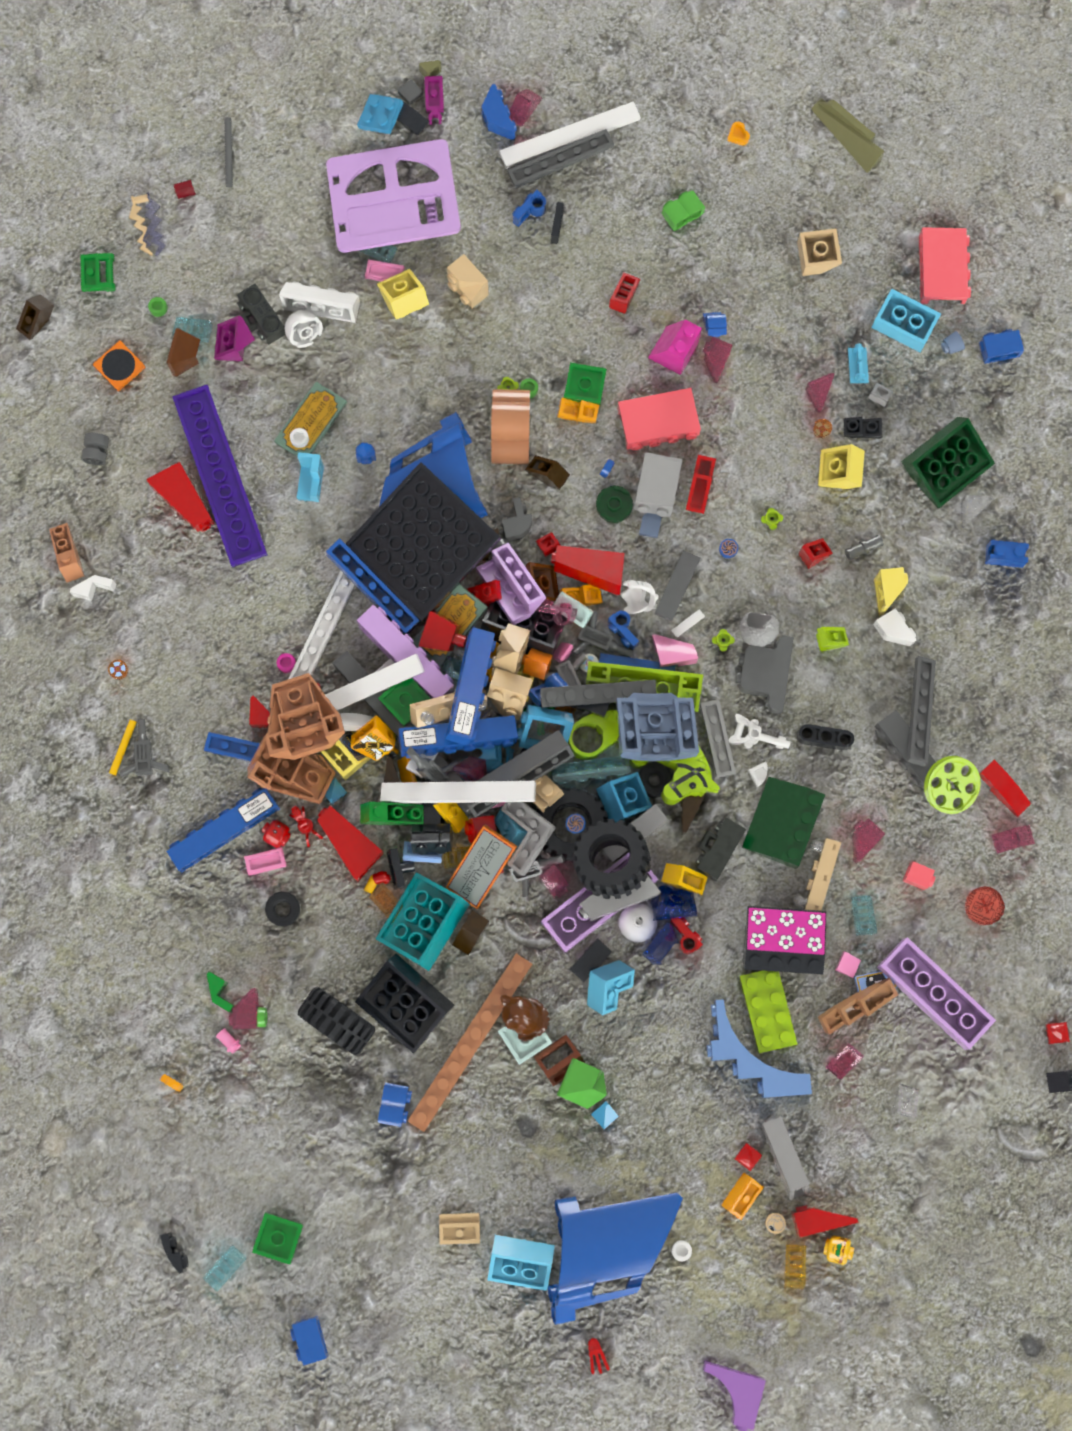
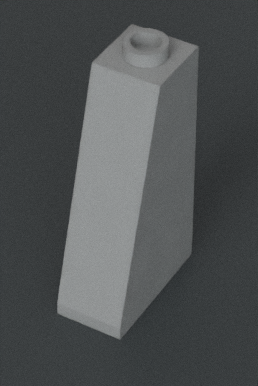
M657 803L631 824L635 826L637 831L641 832L645 840L672 820L673 816L663 803ZM617 845L608 846L602 851L608 861L612 860V862L617 861L629 852L626 848Z
M648 876L645 882H640L641 887L638 890L635 888L631 890L632 894L626 896L625 893L619 899H615L614 896H610V899H604L602 894L599 897L593 894L580 903L581 909L579 912L585 919L589 918L591 921L654 898L660 894V890Z
M776 1116L766 1119L762 1129L789 1200L808 1194V1179L782 1117L776 1118Z

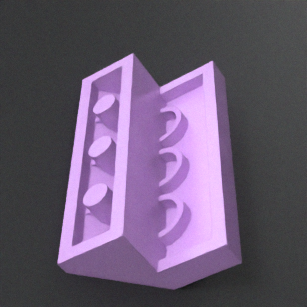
M509 543L492 550V560L476 567V572L484 583L493 580L500 581L502 599L498 600L497 603L512 625L530 618L546 599V596Z

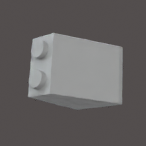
M645 452L634 510L641 513L657 514L661 517H671L683 459Z

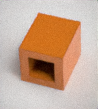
M531 648L528 655L524 654L521 665H524L522 673L544 680L549 672L553 655Z

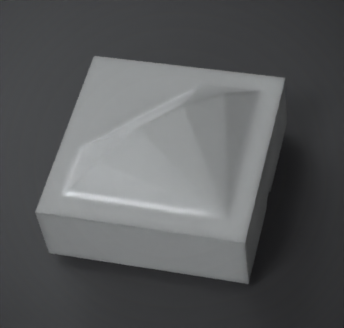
M876 383L868 398L885 407L893 391Z

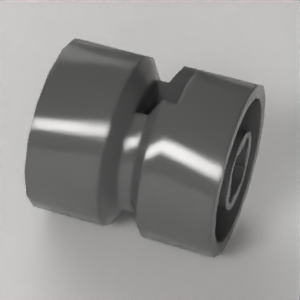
M85 433L83 445L86 448L82 450L81 461L91 465H105L107 458L105 450L108 449L109 437L99 433Z

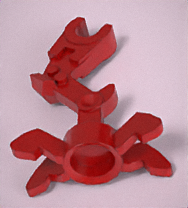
M297 806L291 808L292 814H289V816L297 821L298 830L305 834L307 847H310L309 834L311 832L318 838L323 839L321 835L313 830V822L306 818L304 806H302V813Z

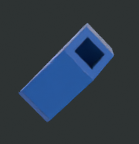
M492 84L481 106L482 117L488 131L514 140L515 131H517L514 120H510V110L502 101L504 100L502 91L498 90L495 84Z

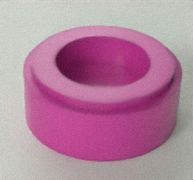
M283 653L277 658L276 664L281 672L290 673L296 664V660L293 655Z

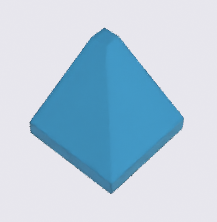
M334 778L325 797L333 805L347 792L338 780Z
M607 1101L591 1113L603 1129L619 1117Z

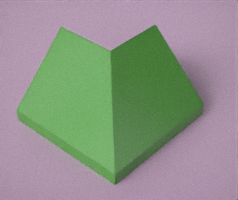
M572 1058L557 1095L589 1109L607 1096L604 1072Z

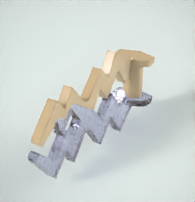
M149 192L136 197L131 196L133 205L129 219L135 220L134 227L143 232L137 241L142 244L140 250L152 256L153 253L148 247L153 243L159 246L155 252V256H158L166 247L164 243L159 241L164 236L154 231L162 221L161 218L154 215L161 206L151 199ZM149 201L145 208L150 210L144 217L152 222L146 227L142 225L146 219L137 215L142 208L136 204ZM149 236L153 237L151 243L146 241Z

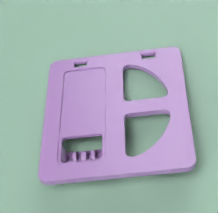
M439 139L328 159L326 163L336 242L340 252L346 253L453 235L461 230L449 148L445 140ZM400 160L418 162L435 171L439 178L433 182L401 187L399 186L396 164ZM377 164L383 166L386 182L384 190L356 195L346 194L350 183L360 173ZM339 177L340 184L334 185L333 178ZM435 197L441 198L444 220L439 222ZM419 200H424L427 224H421ZM339 225H345L346 232L340 233Z

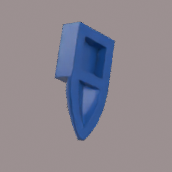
M361 443L356 447L358 463L370 464L372 461H376L375 449L371 444Z

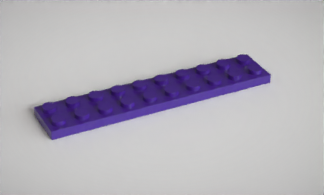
M208 384L172 396L231 567L267 556L266 548Z

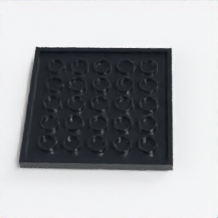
M420 462L345 544L422 622H425L429 612L435 611L502 538Z

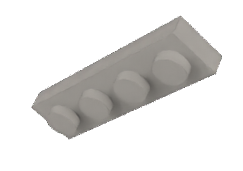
M714 700L700 703L716 778L736 775L720 701Z

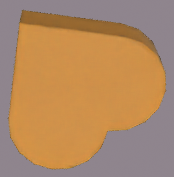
M737 121L732 124L727 141L738 145H746L749 142L750 135L745 130V125L742 122Z
M163 1074L160 1078L161 1082L178 1092H181L184 1087L183 1084L166 1074Z

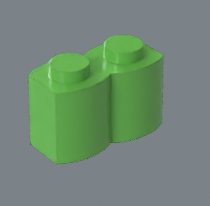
M693 190L683 192L678 197L679 199L670 200L663 206L662 215L673 231L682 228L688 222L704 214L705 206Z

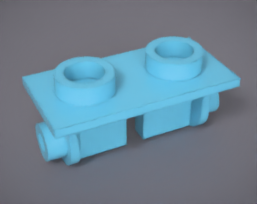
M855 344V348H848L850 384L869 383L867 349L862 347V344Z

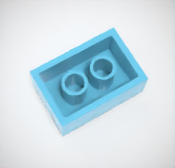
M891 289L871 328L921 353L941 313Z

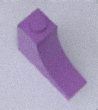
M704 1361L703 1370L718 1378L726 1386L730 1394L733 1408L731 1422L733 1425H736L735 1428L740 1431L754 1430L766 1380L759 1376Z

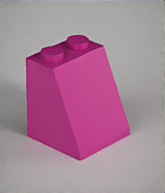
M686 319L666 326L648 358L681 375L699 344L702 328Z

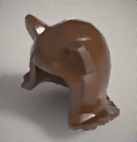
M502 995L500 997L504 1005L502 1020L508 1029L518 1033V1039L522 1040V1042H527L546 1032L550 1018L547 1017L549 1013L542 1003H539L536 999H528L523 996L509 997L508 995Z

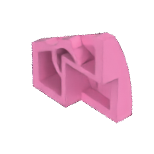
M656 634L652 635L660 668L672 665L680 667L697 663L698 656L693 644Z

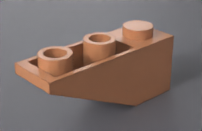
M65 523L49 529L58 567L65 581L68 583L85 577L68 524Z

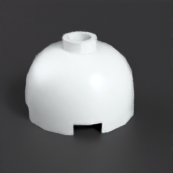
M298 310L292 313L285 322V334L288 340L298 348L312 345L313 341L311 340L316 338L317 335L320 336L322 334V322L313 312L307 310Z
M638 903L625 908L621 912L619 929L627 940L644 942L653 936L656 931L657 917L649 906Z

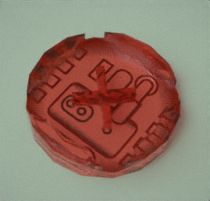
M987 886L979 887L971 891L966 897V914L976 924L983 926L992 925L999 921L1004 914L1005 904L1002 896L994 888Z

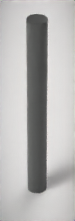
M225 117L226 187H233L232 119Z

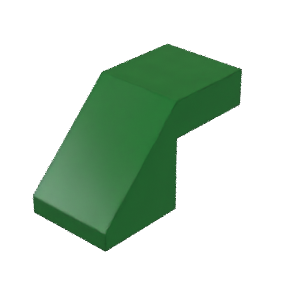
M208 971L207 979L212 1002L227 1012L232 1013L236 1006L220 997L228 982Z

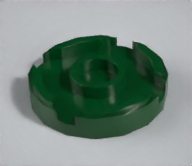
M613 485L604 488L597 496V512L607 522H622L632 512L633 499L631 494L621 486Z

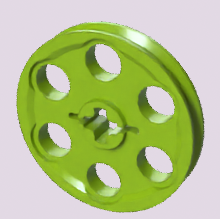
M947 756L938 760L929 769L924 781V793L927 801L932 807L946 814H957L965 811L974 803L979 794L981 785L979 772L973 763L959 756ZM950 762L952 768L949 772H945L944 766ZM967 765L969 771L966 775H962L961 769ZM935 777H938L939 784L933 787L931 782ZM947 780L954 782V787L958 790L951 788L950 782H948ZM972 783L973 789L967 793L965 790L966 786ZM939 795L944 797L941 804L936 803V798ZM956 798H960L961 801L958 807L953 806V801Z

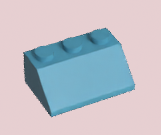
M495 1235L487 1280L547 1291L555 1245Z

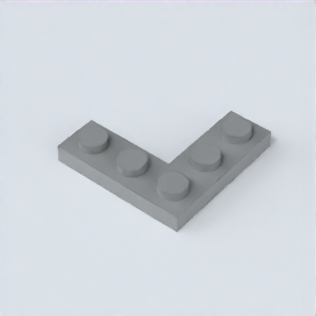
M506 802L501 810L528 832L508 862V865L518 874L525 876L556 827L525 802Z

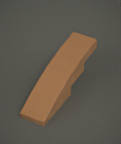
M887 978L836 1004L818 1016V1019L825 1033L830 1035L844 1024L849 1026L863 1015H871L898 996V993L891 979Z

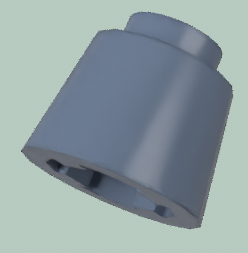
M957 331L943 339V343H941L945 354H953L965 350L964 342Z

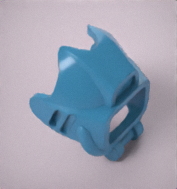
M502 745L495 746L492 749L477 748L483 752L476 759L484 768L482 773H490L503 765ZM503 747L506 749V763L513 759L514 749H511V747Z

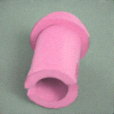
M226 1028L216 1035V1038L227 1048V1052L233 1054L241 1047L240 1041H236Z

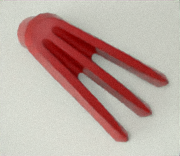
M591 1338L588 1342L591 1374H595L593 1355H595L599 1373L602 1374L598 1354L601 1355L606 1370L609 1371L610 1368L598 1340Z

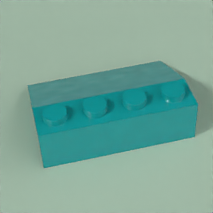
M416 872L376 937V940L430 971L470 904L459 895Z

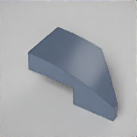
M653 513L643 515L639 535L658 538L662 517Z

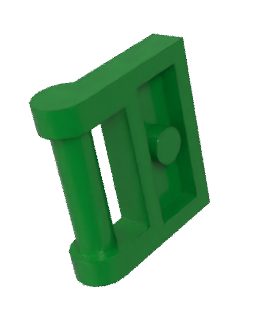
M113 253L80 255L81 290L83 292L115 291V283H113L115 255ZM105 261L106 282L101 283L100 262Z

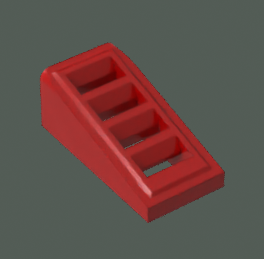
M623 273L610 298L609 308L625 314L639 285L640 278Z

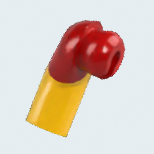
M385 871L372 874L364 891L372 894L377 884H388L391 876Z

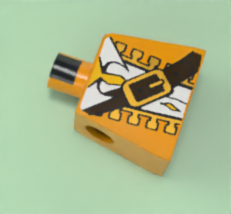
M377 715L351 735V749L375 761H378L384 755L393 759L399 752L395 748V733Z

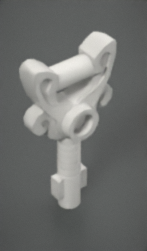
M740 714L735 715L737 726L734 735L729 738V744H744L746 749H750L760 740L774 744L779 749H789L790 741H787L785 737L778 736L777 738L761 733V727L758 726V720L752 719L750 722ZM746 726L748 734L745 738H742L743 729Z

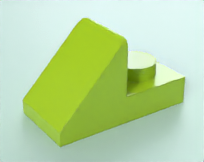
M821 627L817 629L816 638L820 651H828L849 645L845 627Z

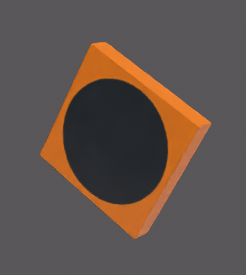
M121 340L92 364L118 392L146 368Z

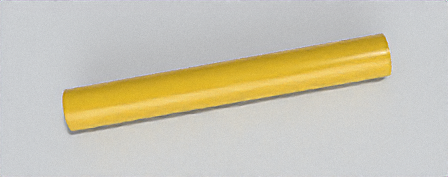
M130 719L109 774L117 775L137 723L134 720Z

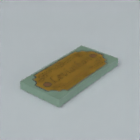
M315 382L274 442L296 457L298 452L312 454L346 406L347 401L318 382ZM296 428L306 430L309 435V442L303 448L293 446L290 441V434Z
M459 584L442 602L436 612L461 625L459 634L466 636L488 606ZM424 627L421 629V631L417 634V636H416V637L414 638V640H413V641H414L413 643H414V645H415L417 648H418V647H421V646H418V645H419V642H420V639H421V636H422ZM421 647L427 656L439 666H442L453 653V651Z

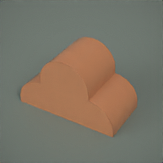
M493 389L491 464H529L530 390Z

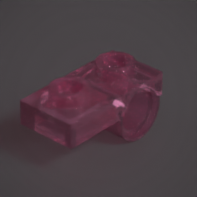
M545 599L536 611L554 614V622L559 626H565L574 622L578 609L572 608V604L569 603L555 605L554 601ZM563 612H565L568 616L566 622H564L561 618V614Z

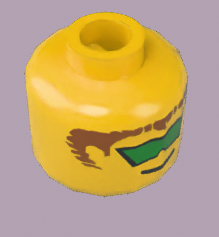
M833 1235L830 1239H826L823 1254L826 1255L829 1262L845 1265L848 1259L852 1260L854 1248L851 1247L850 1239Z

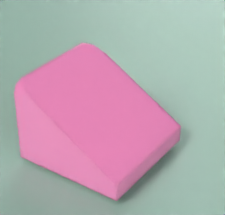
M562 642L555 650L552 658L560 664L565 662L573 651V645Z
M844 951L835 970L854 978L861 960Z

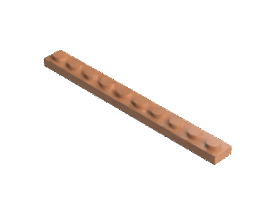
M517 953L515 954L408 1119L409 1123L425 1132L502 1013L504 1005L500 997L502 995L513 996L533 965Z

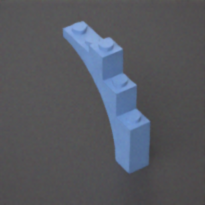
M724 1000L714 1001V1005H711L712 1017L715 1016L716 1024L713 1025V1036H717V1040L709 1041L710 1045L706 1046L707 1057H711V1061L735 1059V1063H732L733 1075H736V1079L760 1078V1082H757L758 1094H762V1098L812 1094L810 1074H795L781 1071L753 1056L740 1043L733 1032L726 1015Z

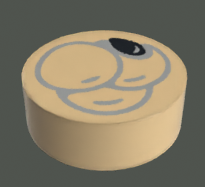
M771 1213L765 1219V1226L769 1232L778 1234L785 1229L786 1221L781 1214Z

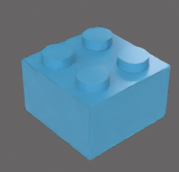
M638 772L609 781L596 788L604 809L607 811L608 818L614 819L615 823L619 820L623 821L637 816L652 807Z

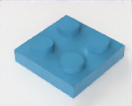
M370 94L357 126L362 130L391 135L404 104L403 101L398 98Z

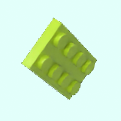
M759 971L739 976L758 1054L797 1045L780 973L776 971Z

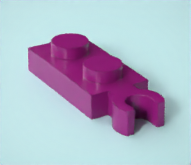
M424 76L426 113H430L428 116L429 124L432 125L433 118H438L439 124H442V115L440 113H444L443 77Z

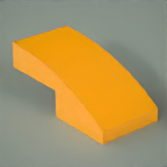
M561 398L557 417L577 422L596 423L599 405L583 400L576 402Z
M592 585L562 588L559 590L585 606L603 603L600 588Z

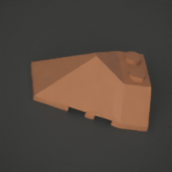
M309 673L272 685L270 717H268L267 722L269 724L268 733H266L265 738L270 757L291 760L332 748L345 733L340 714Z
M265 735L247 768L248 778L263 788L320 804L336 772L317 753L295 760L270 757Z

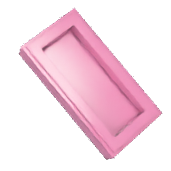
M368 259L365 279L382 282L403 272L405 267L404 265Z
M282 847L244 856L248 876L287 867Z

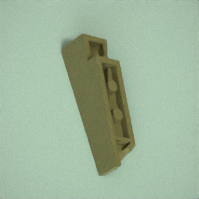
M821 98L812 107L815 115L865 172L869 173L882 159L884 150L873 143L876 134L835 100L826 102Z

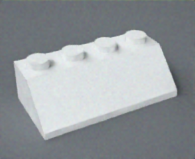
M286 282L280 291L279 296L284 310L293 312L307 310L313 312L316 316L356 323L360 300L359 296L353 292L342 293L336 289L329 288L326 290L316 285L305 286L299 282Z

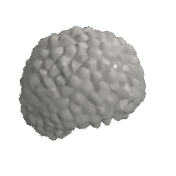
M748 612L740 622V636L749 645L768 646L779 634V621L773 615Z

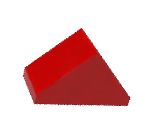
M821 538L804 544L798 554L808 569L832 555L833 552L825 540Z
M253 695L250 697L249 725L252 728H268L269 724L267 722L270 712Z

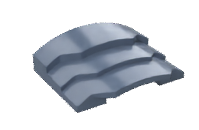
M632 693L628 698L616 699L620 757L640 761H670L692 758L698 755L699 745L693 698H678L672 693Z

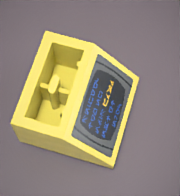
M345 731L332 748L320 751L344 780H347L371 759L351 749V735L354 734L353 731Z

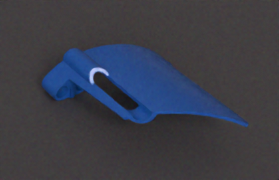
M455 412L440 420L441 429L391 459L390 473L385 478L380 505L415 467L422 462L480 518L488 515L474 487L465 446L472 443V440L464 428L458 413ZM432 443L431 453L402 468L403 458Z
M677 1192L580 1210L575 1196L555 1200L558 1231L562 1239L559 1284L548 1286L549 1300L552 1305L551 1315L555 1325L575 1321V1309L635 1294L639 1291L642 1280L653 1267L680 1208L683 1198ZM630 1277L626 1288L623 1290L592 1295L596 1283Z

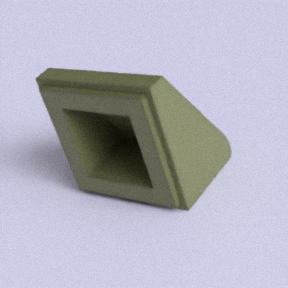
M435 60L419 63V71L422 76L438 75L442 71L441 61Z

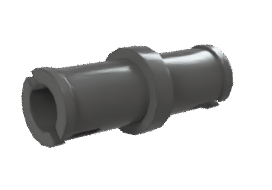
M876 535L866 541H859V544L845 549V555L848 560H852L862 554L867 555L871 550L883 546V539L880 535Z

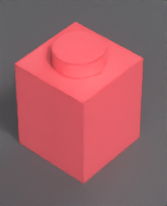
M913 861L909 863L903 882L926 890L928 887H932L936 877L933 876L935 870Z

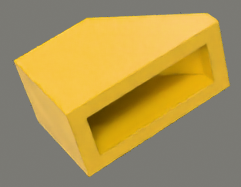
M666 863L661 882L675 888L703 895L708 876L683 865Z

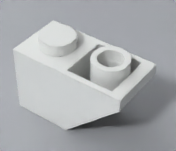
M896 608L877 619L873 624L885 641L907 646L913 645L916 641L915 632L912 628H908L904 615L898 612Z

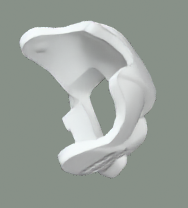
M627 580L622 583L628 587L627 590L620 593V596L627 604V607L624 608L625 612L637 614L642 611L649 612L657 608L656 601L659 595L655 594L651 584L634 580ZM646 591L650 593L649 604L645 601Z

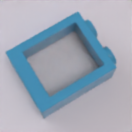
M527 705L526 711H523L521 714V728H517L519 747L529 749L558 730L568 743L574 725L572 713Z

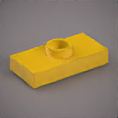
M457 803L433 804L446 823H451L454 833H459L465 826V821L469 820Z

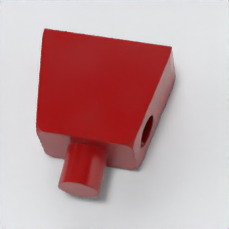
M430 611L418 646L453 651L455 645L464 648L467 637L459 634L461 625L436 611Z

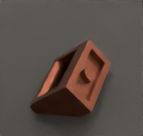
M566 1034L533 1056L553 1087L564 1079L572 1058L585 1063ZM567 1043L573 1053L547 1070L542 1060Z

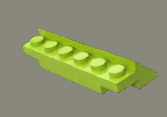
M588 661L586 685L656 680L657 694L672 693L678 698H693L695 712L699 711L703 674Z

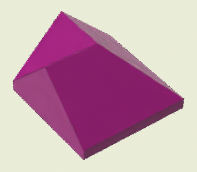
M236 316L217 325L215 360L243 361L244 347L252 343L255 338L241 316Z

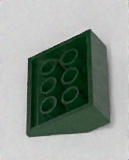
M956 417L901 461L910 477L937 508L943 506L995 464L970 419L964 417Z
M768 777L742 848L797 869L801 863L826 794L808 787Z

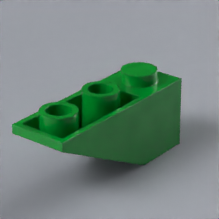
M366 802L360 804V824H423V805Z

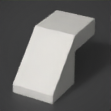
M93 575L72 587L70 593L74 597L92 601L96 587L115 591L116 583L113 579Z

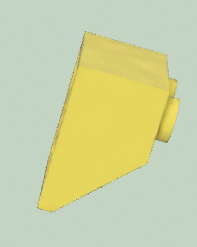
M410 269L377 283L389 311L396 320L429 305L424 286Z
M852 444L821 450L818 486L840 489L862 487L865 451Z
M903 567L881 569L874 579L879 616L888 610L903 591L906 584H908L907 573H904Z

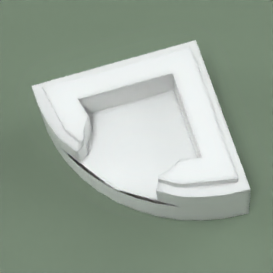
M766 761L748 770L756 787H759L766 779L768 771Z

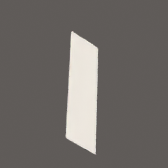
M699 609L671 631L676 637H679L705 616Z

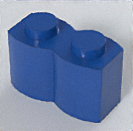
M385 1082L378 1123L402 1127L403 1123H407L408 1111H405L406 1103H410L412 1091H409V1086Z

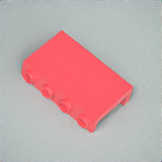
M922 228L919 234L921 304H928L930 300H961V304H965L967 299L970 298L971 287H968V281L970 280L971 272L968 270L967 265L970 262V253L967 252L970 237L967 235V228Z
M691 388L618 402L617 409L621 416L627 450H640L643 446L649 445L650 447H656L664 442L676 443L679 439L684 438L692 440L700 435L701 428Z

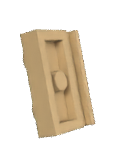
M546 775L535 780V802H532L543 813L545 812L544 809L552 806L564 795L563 791Z
M480 1213L439 1214L440 1245L480 1243Z

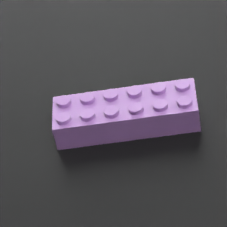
M372 605L357 619L360 630L395 663L418 654L425 672L412 677V679L431 699L454 692L455 685L452 678L448 674L443 675L439 665L433 660L430 662L426 657V652L421 647L416 648L413 639L407 633L403 635L400 626L394 620L390 622L387 613L381 607L376 608Z
M627 853L603 873H614L621 870L628 863L630 853ZM651 870L646 872L655 884L658 881L657 877ZM585 887L541 920V924L564 953H567L619 912L617 911L594 921H591L589 918L585 919L579 912L581 909L579 905L593 894L592 891H588Z
M908 937L902 939L877 966L880 971L890 978L904 994L964 1050L971 1049L996 1021Z

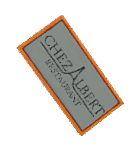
M484 825L445 888L459 895L471 906L478 909L517 846L487 825Z

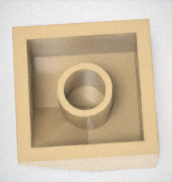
M837 229L802 232L799 234L797 245L802 276L822 274L842 264Z
M464 254L447 267V284L453 292L456 291L460 295L459 298L463 304H468L471 308H474L489 296L488 280Z
M508 623L506 629L501 631L499 636L501 645L499 644L497 648V656L492 657L491 667L493 669L491 675L494 674L495 668L518 674L523 656L526 654L530 630Z
M495 668L486 697L490 698L501 715H515V719L520 720L533 679Z

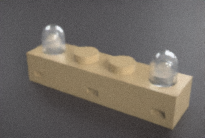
M484 689L482 693H485L482 705L479 704L478 711L488 709L487 694ZM455 692L410 704L411 723L419 728L448 720Z
M826 838L823 842L813 840L809 843L810 850L820 854L818 861L814 860L811 871L814 874L813 878H809L806 890H809L807 898L799 895L793 898L794 906L804 910H822L841 842Z

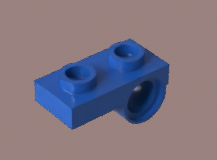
M536 190L533 194L530 193L526 197L525 203L514 210L513 223L517 227L530 214L535 217H541L545 214L546 199L540 191ZM534 204H541L542 206L535 207Z
M721 312L703 313V323L708 336L720 337L721 335H727L726 314Z
M618 611L608 618V628L612 633H617L621 637L620 641L626 648L630 647L634 650L638 646L639 640L628 629L630 624L629 614L625 611ZM618 618H624L626 620V624L619 625L616 622V620Z
M553 673L546 679L544 684L530 689L528 696L538 707H541L540 688L569 685L558 673Z

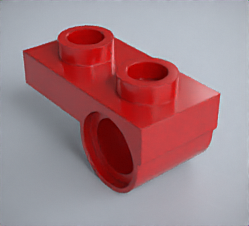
M499 580L467 588L469 592L486 606H489L491 602L502 599Z
M676 915L670 921L683 936L679 942V948L683 953L690 954L703 945L701 943L703 939L696 931L692 933L688 928L689 923L683 916L679 918ZM685 939L692 940L694 946L691 950L683 946Z

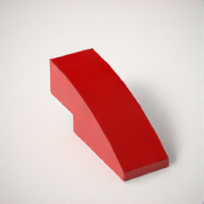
M703 455L697 456L686 510L704 514L716 458Z
M995 759L979 773L980 778L991 788L990 791L1016 817H1019L1031 805V802L1020 787Z

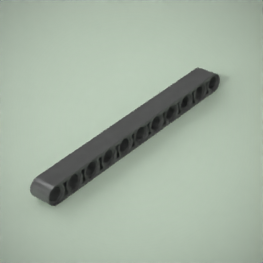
M345 651L332 662L349 684L369 675L348 651ZM384 691L363 699L395 733L397 738L399 728L415 727L411 722L404 727L378 700ZM438 753L434 762L440 768H443L448 763ZM454 770L446 773L451 778L449 782H464ZM457 803L469 818L472 812L466 803Z

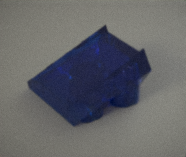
M662 885L658 888L660 894L651 899L653 921L697 916L693 892L683 889L674 891L670 887Z
M667 922L642 953V956L650 961L652 965H662L661 961L675 943H679L677 934L670 923Z

